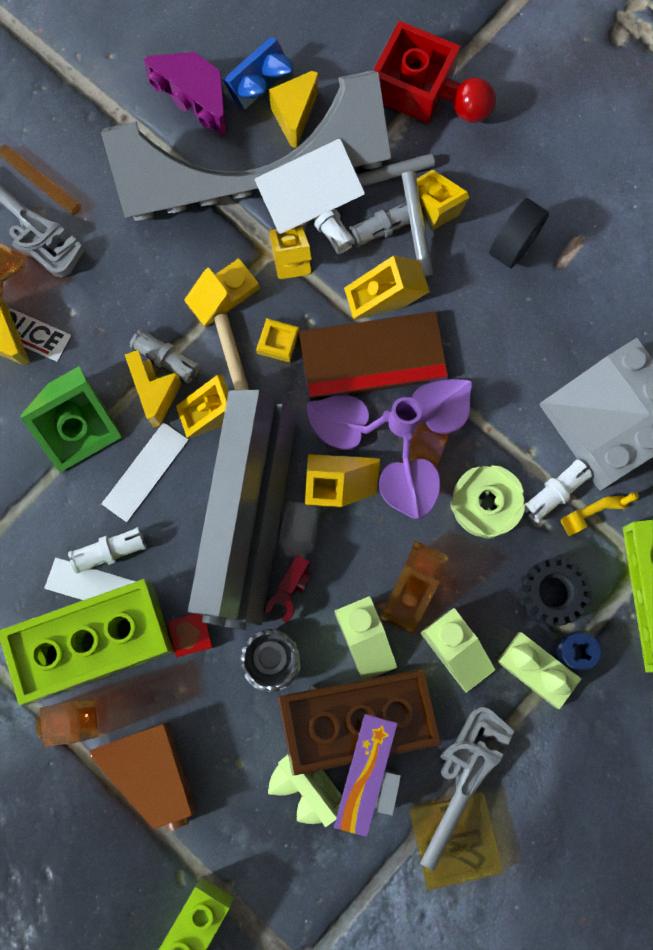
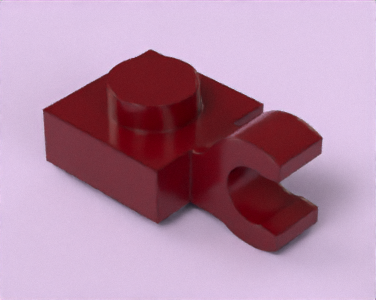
M298 555L295 556L278 587V591L266 605L265 611L270 614L275 605L283 604L286 606L287 612L282 621L288 623L292 619L294 606L291 599L296 590L303 593L312 577V573L307 571L310 567L309 561Z

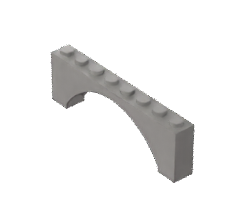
M371 70L339 77L340 88L330 109L314 132L298 148L285 157L256 169L217 171L187 163L153 143L139 130L137 121L104 128L101 131L124 217L133 216L134 220L138 221L153 217V212L166 209L167 213H176L187 209L186 204L199 202L200 206H207L218 203L221 196L232 194L234 199L252 195V190L258 188L255 178L337 139H341L353 167L361 165L363 169L381 167L383 165L382 161L391 159L378 72Z

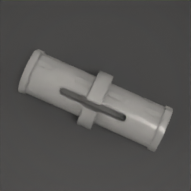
M407 202L385 212L383 210L375 212L374 217L348 227L350 235L355 239L354 245L358 248L381 236L386 238L391 236L394 230L410 224Z
M144 329L137 331L140 337L137 334L133 335L130 341V348L138 350L141 354L154 361L155 367L160 370L165 368L171 373H177L179 378L187 384L193 380L190 376L195 379L200 370V364L176 351V346L169 342L163 343Z

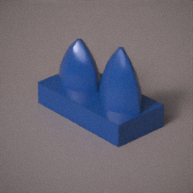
M270 37L231 71L223 81L237 107L245 110L257 98L264 95L265 91L277 80L292 74L293 63L290 58L285 56L278 40Z

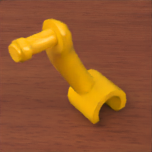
M631 492L626 497L622 495L604 497L581 510L578 509L561 518V524L568 536H572L588 527L584 520L585 518L604 509H626L629 506L628 503L638 500L639 494Z

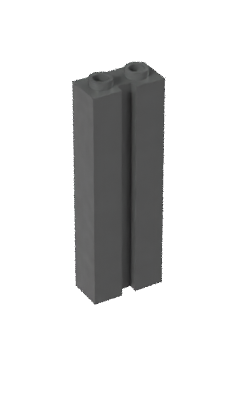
M229 390L188 607V612L203 615L202 623L245 631L247 624L262 626L298 415L296 411L284 404H275V399L261 390Z

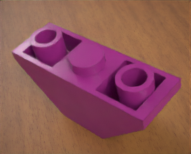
M196 52L147 56L143 60L148 74L147 80L157 92L162 93L164 91L172 98L179 109L184 112L190 111L197 117V120L205 129L209 131L213 129L222 137L227 133L224 90L221 73L217 68Z

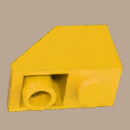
M308 454L305 505L343 507L376 495L380 459Z

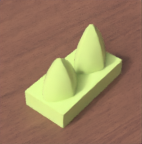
M522 632L517 633L497 660L501 666L556 709H560L581 681L579 676Z
M288 754L278 762L279 765L271 776L268 794L281 796L299 791L302 797L297 808V821L306 824L323 823L327 827L336 820L342 799L341 793L323 770L292 776Z

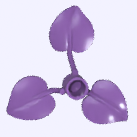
M448 379L427 383L419 387L414 392L412 398L402 397L396 400L391 412L384 411L383 416L366 426L369 419L367 407L361 400L349 395L331 396L320 401L308 402L307 415L317 437L327 446L337 450L356 448L360 443L361 433L368 434L387 421L390 430L395 435L404 439L403 463L395 462L385 467L379 479L380 493L392 508L413 519H422L432 510L436 503L440 490V478L436 468L430 461L417 459L410 462L412 434L417 430L418 424L425 421L432 431L440 434H449L461 429L466 423L470 412L472 382Z

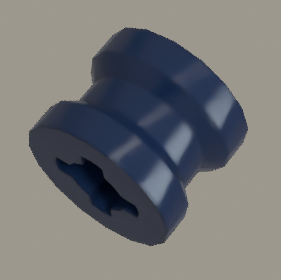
M574 633L564 636L559 641L556 654L558 661L568 669L586 671L597 665L600 660L601 649L599 643L587 633Z

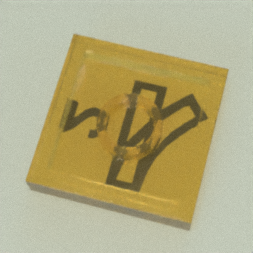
M483 792L474 793L469 799L435 871L433 872L421 865L427 891L503 873ZM452 799L408 808L420 862Z

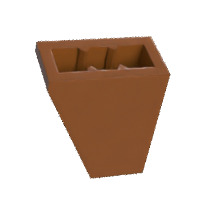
M170 722L89 750L92 760L153 829L166 826L167 832L189 824L188 817L192 816L197 808Z

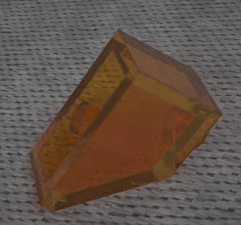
M414 541L380 619L414 634L440 583L449 556Z
M95 699L73 701L39 708L40 716L36 718V732L38 738L43 739V747L77 743L99 737Z

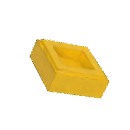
M266 318L256 349L257 354L290 363L300 327Z

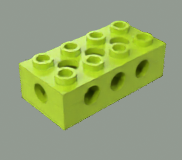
M146 579L0 630V642L18 705L34 704L175 653L153 583ZM127 619L130 622L131 630L126 638L121 639L118 635V626L123 620ZM90 632L93 635L94 644L86 652L82 641L84 636ZM54 646L57 651V657L50 664L47 660V652Z

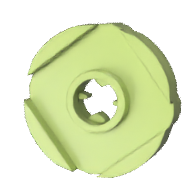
M493 465L491 467L479 466L468 470L455 485L451 509L458 523L467 532L475 536L491 539L506 534L519 523L525 511L522 494L524 491L520 481L509 470ZM485 492V496H488L490 492L496 496L494 504L497 508L491 511L490 508L485 510L480 506L482 501L479 499V495Z

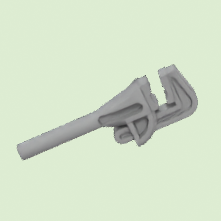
M0 184V202L19 218L21 227L14 225L9 230L10 235L14 239L12 246L15 250L26 257H33L55 277L69 275L85 251L83 246L73 236L69 237L59 223L50 221L29 210ZM65 242L63 246L57 247L59 243ZM50 250L52 253L55 251L57 256L53 257L48 251Z
M480 707L472 711L455 744L449 746L440 755L442 759L446 760L441 774L447 780L456 777V792L420 862L422 866L433 872L469 799L488 773L500 763L503 756L497 750H489L486 744L481 741L476 744L473 743L480 728L482 729V737H491L496 743L503 746L509 744L514 733L489 708Z

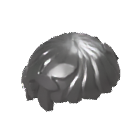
M274 629L259 631L247 641V645L242 649L241 665L246 673L244 675L247 681L258 690L276 692L285 689L294 681L299 673V651L296 648L295 642L281 631Z

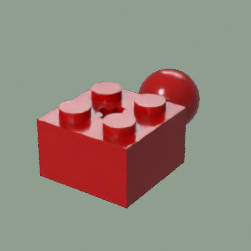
M400 20L373 71L379 74L383 105L429 124L441 98L453 102L454 110L462 120L469 123L481 122L493 112L496 104V93L493 86L483 78L473 77L464 80L462 83L451 79L456 70L460 45Z

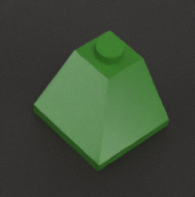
M80 366L48 383L20 415L22 421L59 473L122 438L97 392Z

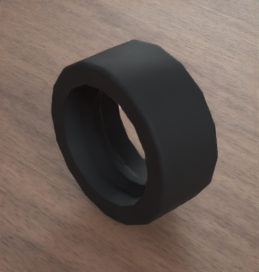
M529 198L522 200L497 234L490 247L489 254L512 269L521 260L542 230L549 217V211Z

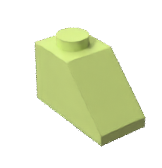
M370 596L335 610V616L362 680L372 679L397 668L386 633Z
M455 608L446 612L420 632L465 693L495 671L480 641Z

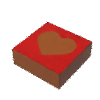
M193 614L168 621L176 658L213 648L208 624L202 623L203 615Z

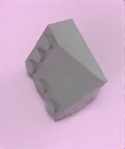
M638 338L609 354L539 404L577 460H580L587 466L584 470L591 471V480L599 491L653 457V359Z

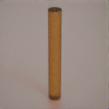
M3 145L0 148V157L72 215L79 212L81 209L80 203L9 146Z

